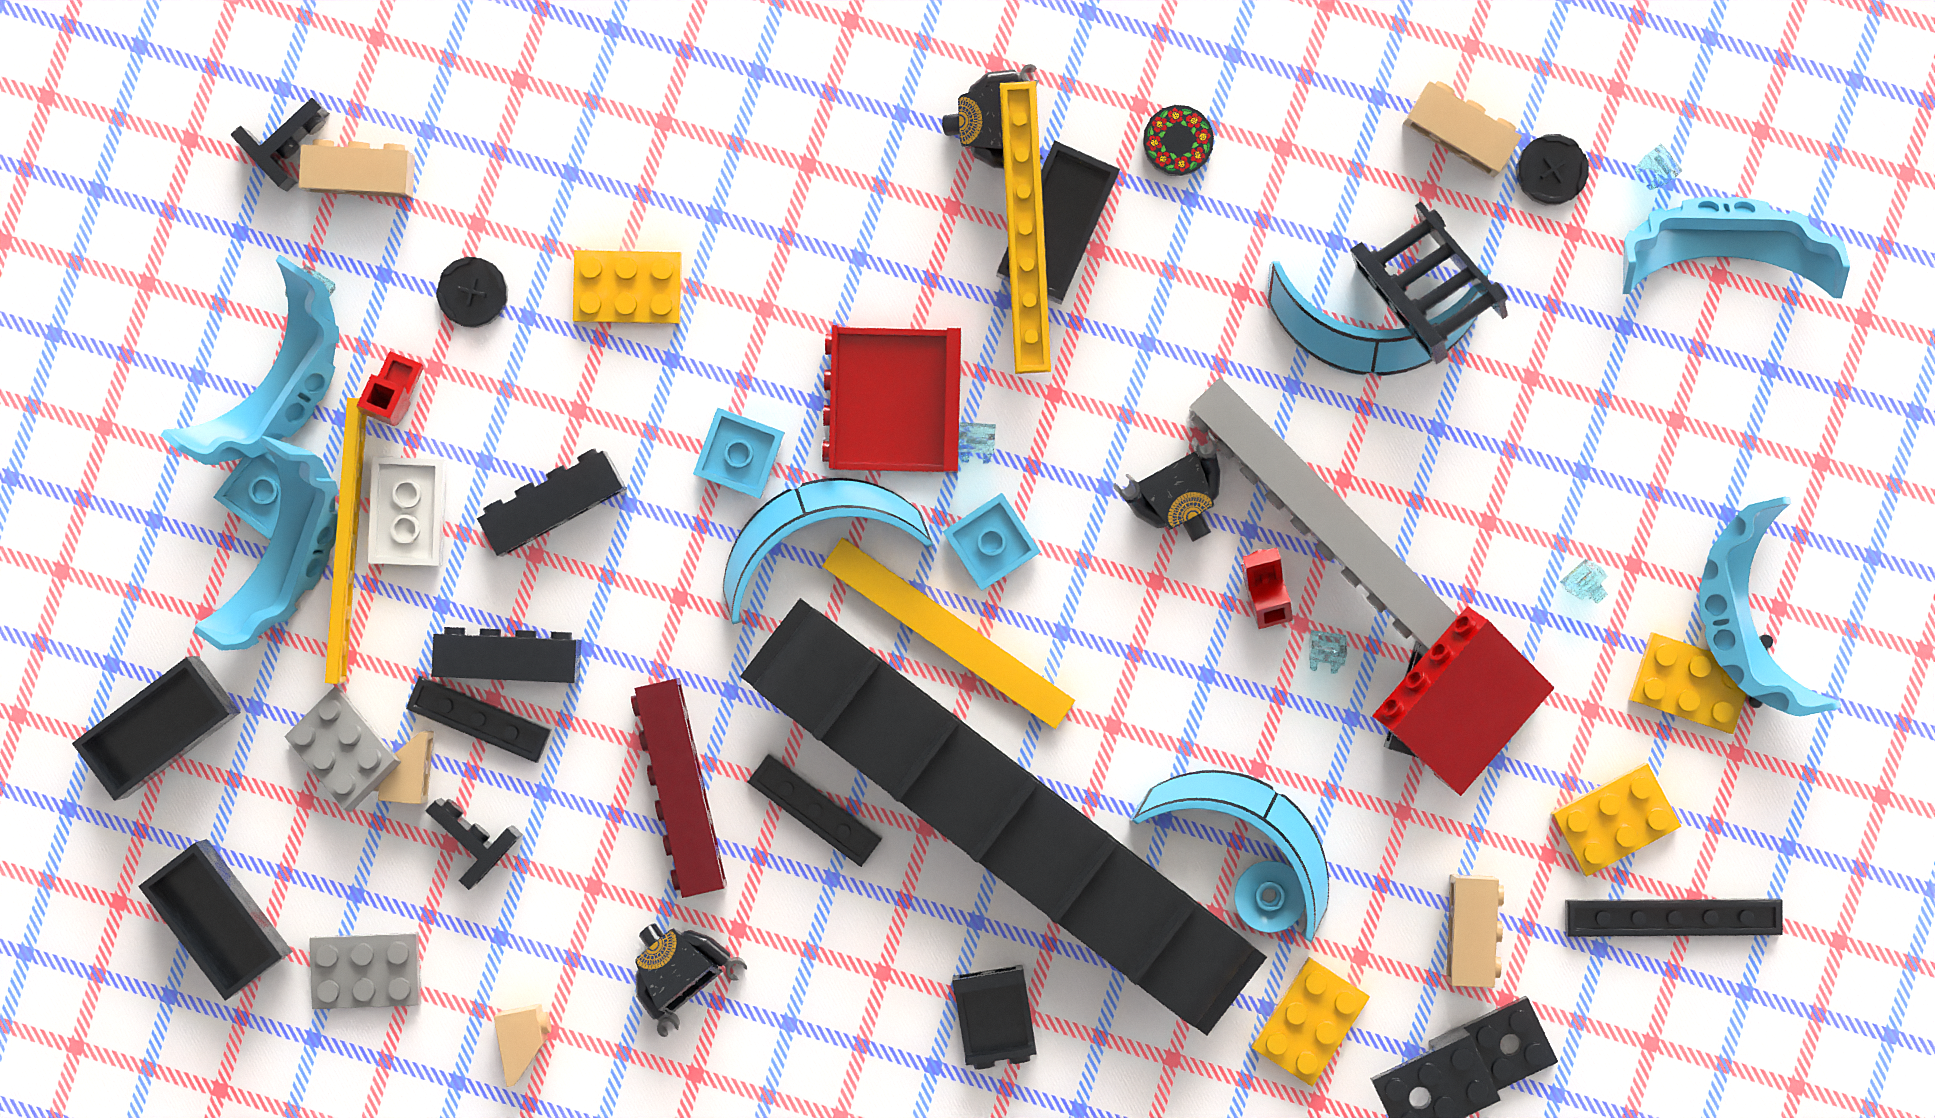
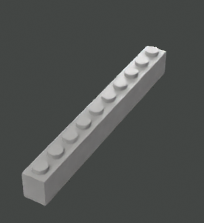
M1219 377L1189 406V412L1193 415L1189 420L1201 433L1205 434L1209 431L1218 440L1216 442L1217 449L1228 460L1234 456L1243 465L1240 472L1253 485L1259 481L1268 491L1264 495L1267 500L1279 511L1284 507L1293 516L1290 520L1291 524L1303 536L1310 533L1319 542L1315 548L1329 562L1335 558L1344 567L1340 572L1344 578L1355 588L1360 584L1369 593L1366 597L1367 601L1379 613L1386 610L1395 619L1392 626L1405 639L1412 636L1421 645L1417 651L1423 657L1458 616Z

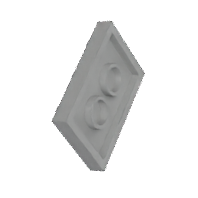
M335 686L284 736L342 809L350 813L401 763L344 692Z
M419 932L312 936L309 938L312 1009L416 1006L421 1004Z

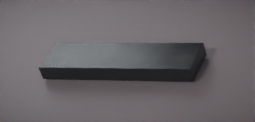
M424 676L418 677L406 709L535 763L540 761L552 731L550 728Z
M768 753L747 781V783L860 867L863 866L883 839L770 753Z

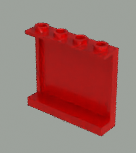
M832 325V334H825V355H831V369L824 370V391H830V405H824L823 426H830L829 441L823 440L822 461L829 462L830 470L958 473L961 328H947V330L855 328Z
M1467 606L1375 711L1372 717L1390 730L1434 772L1433 774L1441 782L1462 796L1555 687L1488 619Z

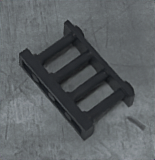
M1420 201L1415 205L1420 221L1419 224L1378 252L1375 249L1370 252L1363 242L1351 248L1350 252L1357 270L1437 365L1448 357L1445 342L1448 341L1447 336L1488 308L1492 307L1502 320L1508 316L1505 303L1508 300V296L1498 282L1492 284L1445 230L1446 225L1440 214L1435 209L1429 211ZM1428 234L1440 246L1398 276L1395 273L1390 276L1384 269L1387 267L1386 263ZM1448 258L1460 269L1459 273L1419 300L1416 298L1410 300L1405 294L1407 286ZM1470 282L1482 295L1439 325L1437 323L1431 325L1425 318L1428 310Z

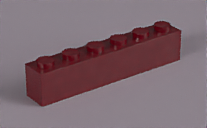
M680 677L634 688L636 695L631 696V705L635 717L641 716L644 730L639 731V740L643 752L649 751L652 765H647V774L651 787L657 786L659 800H655V809L658 820H664L667 834L663 835V844L666 855H672L675 869L671 870L674 890H680L682 898L724 889L727 886V880Z

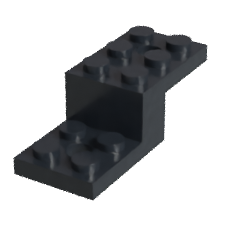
M1525 995L1429 1040L1432 1047L1431 1050L1371 1077L1370 1080L1388 1118H1465L1501 1101L1498 1090L1558 1063V1060L1529 998ZM1509 1034L1516 1035L1519 1039L1517 1050L1513 1053L1502 1052L1500 1047L1502 1038ZM1422 1087L1427 1089L1429 1093L1428 1101L1423 1106H1414L1409 1101L1410 1093L1415 1088Z

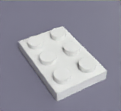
M372 457L368 563L442 565L446 460Z

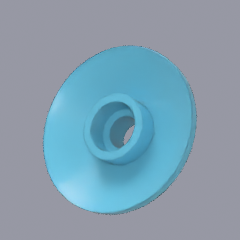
M1262 861L1253 864L1242 873L1235 887L1234 901L1240 917L1250 927L1258 931L1273 933L1285 930L1300 918L1305 908V898L1298 876L1294 869L1282 862ZM1266 889H1273L1275 891V898L1270 902L1264 901L1262 897Z

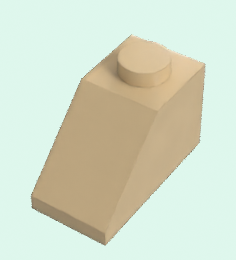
M434 731L419 732L394 753L401 763L374 789L375 792H378V801L411 804L428 802Z
M541 1003L499 1011L493 1016L507 1087L514 1086L521 1079L548 1039L547 1033H551L550 1016L548 1012H543Z

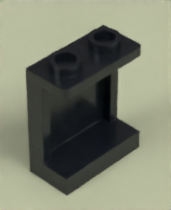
M1023 965L953 975L952 983L956 997L966 1066L974 1065L975 1070L994 1067L995 1061L1009 1059L1010 1064L1030 1061V1056L1036 1055L1037 1051Z

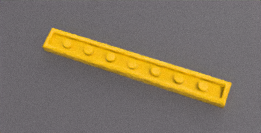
M1036 81L1000 83L1015 374L1051 372Z
M347 397L325 672V683L329 684L345 683L347 679L367 416L361 414L356 406L360 398Z
M842 537L823 563L822 567L1055 730L1076 701Z

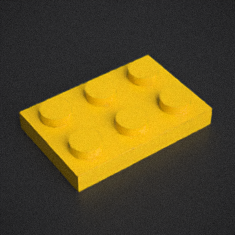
M574 250L573 322L681 324V252Z
M1651 632L1628 700L1729 734H1734L1747 693L1739 688L1719 665L1711 651Z
M1643 763L1551 812L1583 875L1586 877L1682 827L1648 763Z
M1308 956L1251 1047L1313 1087L1370 996Z

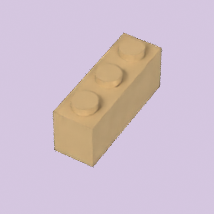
M1429 81L1421 91L1403 124L1491 177H1496L1503 169L1522 135L1515 132L1516 126L1503 118L1495 120L1485 114L1486 109L1473 100L1468 99L1465 102L1454 95L1455 90L1441 81L1436 83Z
M314 139L312 145L301 144L299 188L306 192L413 198L415 155L405 150V145L385 143L383 144V149L370 148V144L366 142L349 141L348 147L334 146V141Z
M1450 874L1446 981L1451 986L1495 988V978L1501 977L1502 963L1501 957H1496L1497 942L1501 943L1503 938L1502 921H1498V907H1503L1504 886L1499 885V879L1494 876Z

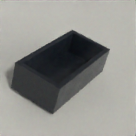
M1054 140L1041 169L1047 299L1062 305L1119 176L1120 168ZM1007 247L997 269L996 277L1010 282L1009 250Z
M190 656L184 658L71 744L112 799L117 801L131 796L241 712L199 656Z
M208 839L192 844L138 886L225 1001L239 994L293 952Z

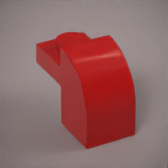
M389 351L378 376L370 375L356 405L358 411L391 426H397L410 407L411 402L409 399L424 369L423 364Z
M1278 548L1257 550L1250 555L1242 556V574L1258 630L1293 621L1291 600L1283 579L1282 563Z

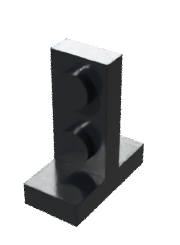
M312 97L262 144L248 129L241 125L230 135L279 188L288 192L297 181L278 161L282 158L288 159L299 149L300 145L298 143L307 134L313 135L325 125V118L330 113L320 102Z
M443 798L434 800L425 810L478 859L458 880L468 890L474 888L523 835L514 825H511L491 844L488 841L490 838L489 833L479 824L474 823L471 825L462 817L464 813L462 808L449 798L446 801Z

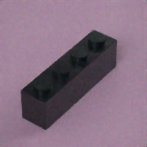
M593 448L577 457L579 463L566 470L565 466L562 465L545 474L547 478L545 482L537 486L531 482L515 490L514 494L516 497L510 501L503 503L502 499H499L484 507L483 511L485 514L478 517L477 520L496 556L504 557L627 490L608 452L604 450L597 452L596 448Z
M444 627V633L433 634L431 677L558 683L580 682L581 639H572V632L551 631L550 638H536L537 631L515 630L514 637L501 636V629L480 628L479 635L465 634V627Z

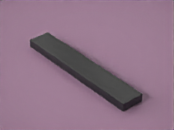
M1783 899L1565 900V935L1567 937L1783 935Z

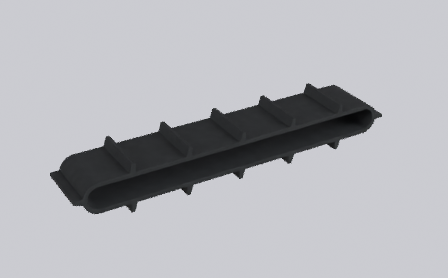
M799 598L740 675L760 695L811 733L816 740L824 743L889 793L895 801L902 803L968 854L973 861L981 864L1046 914L1055 924H1059L1115 967L1134 985L1137 984L1166 1008L1206 1036H1208L1267 959L1266 955L1194 900L1188 893L1181 890L1116 840L1110 833L1099 827L1038 780L1032 773L1025 770L960 720L954 713H951L891 667L880 656L873 653L801 598Z

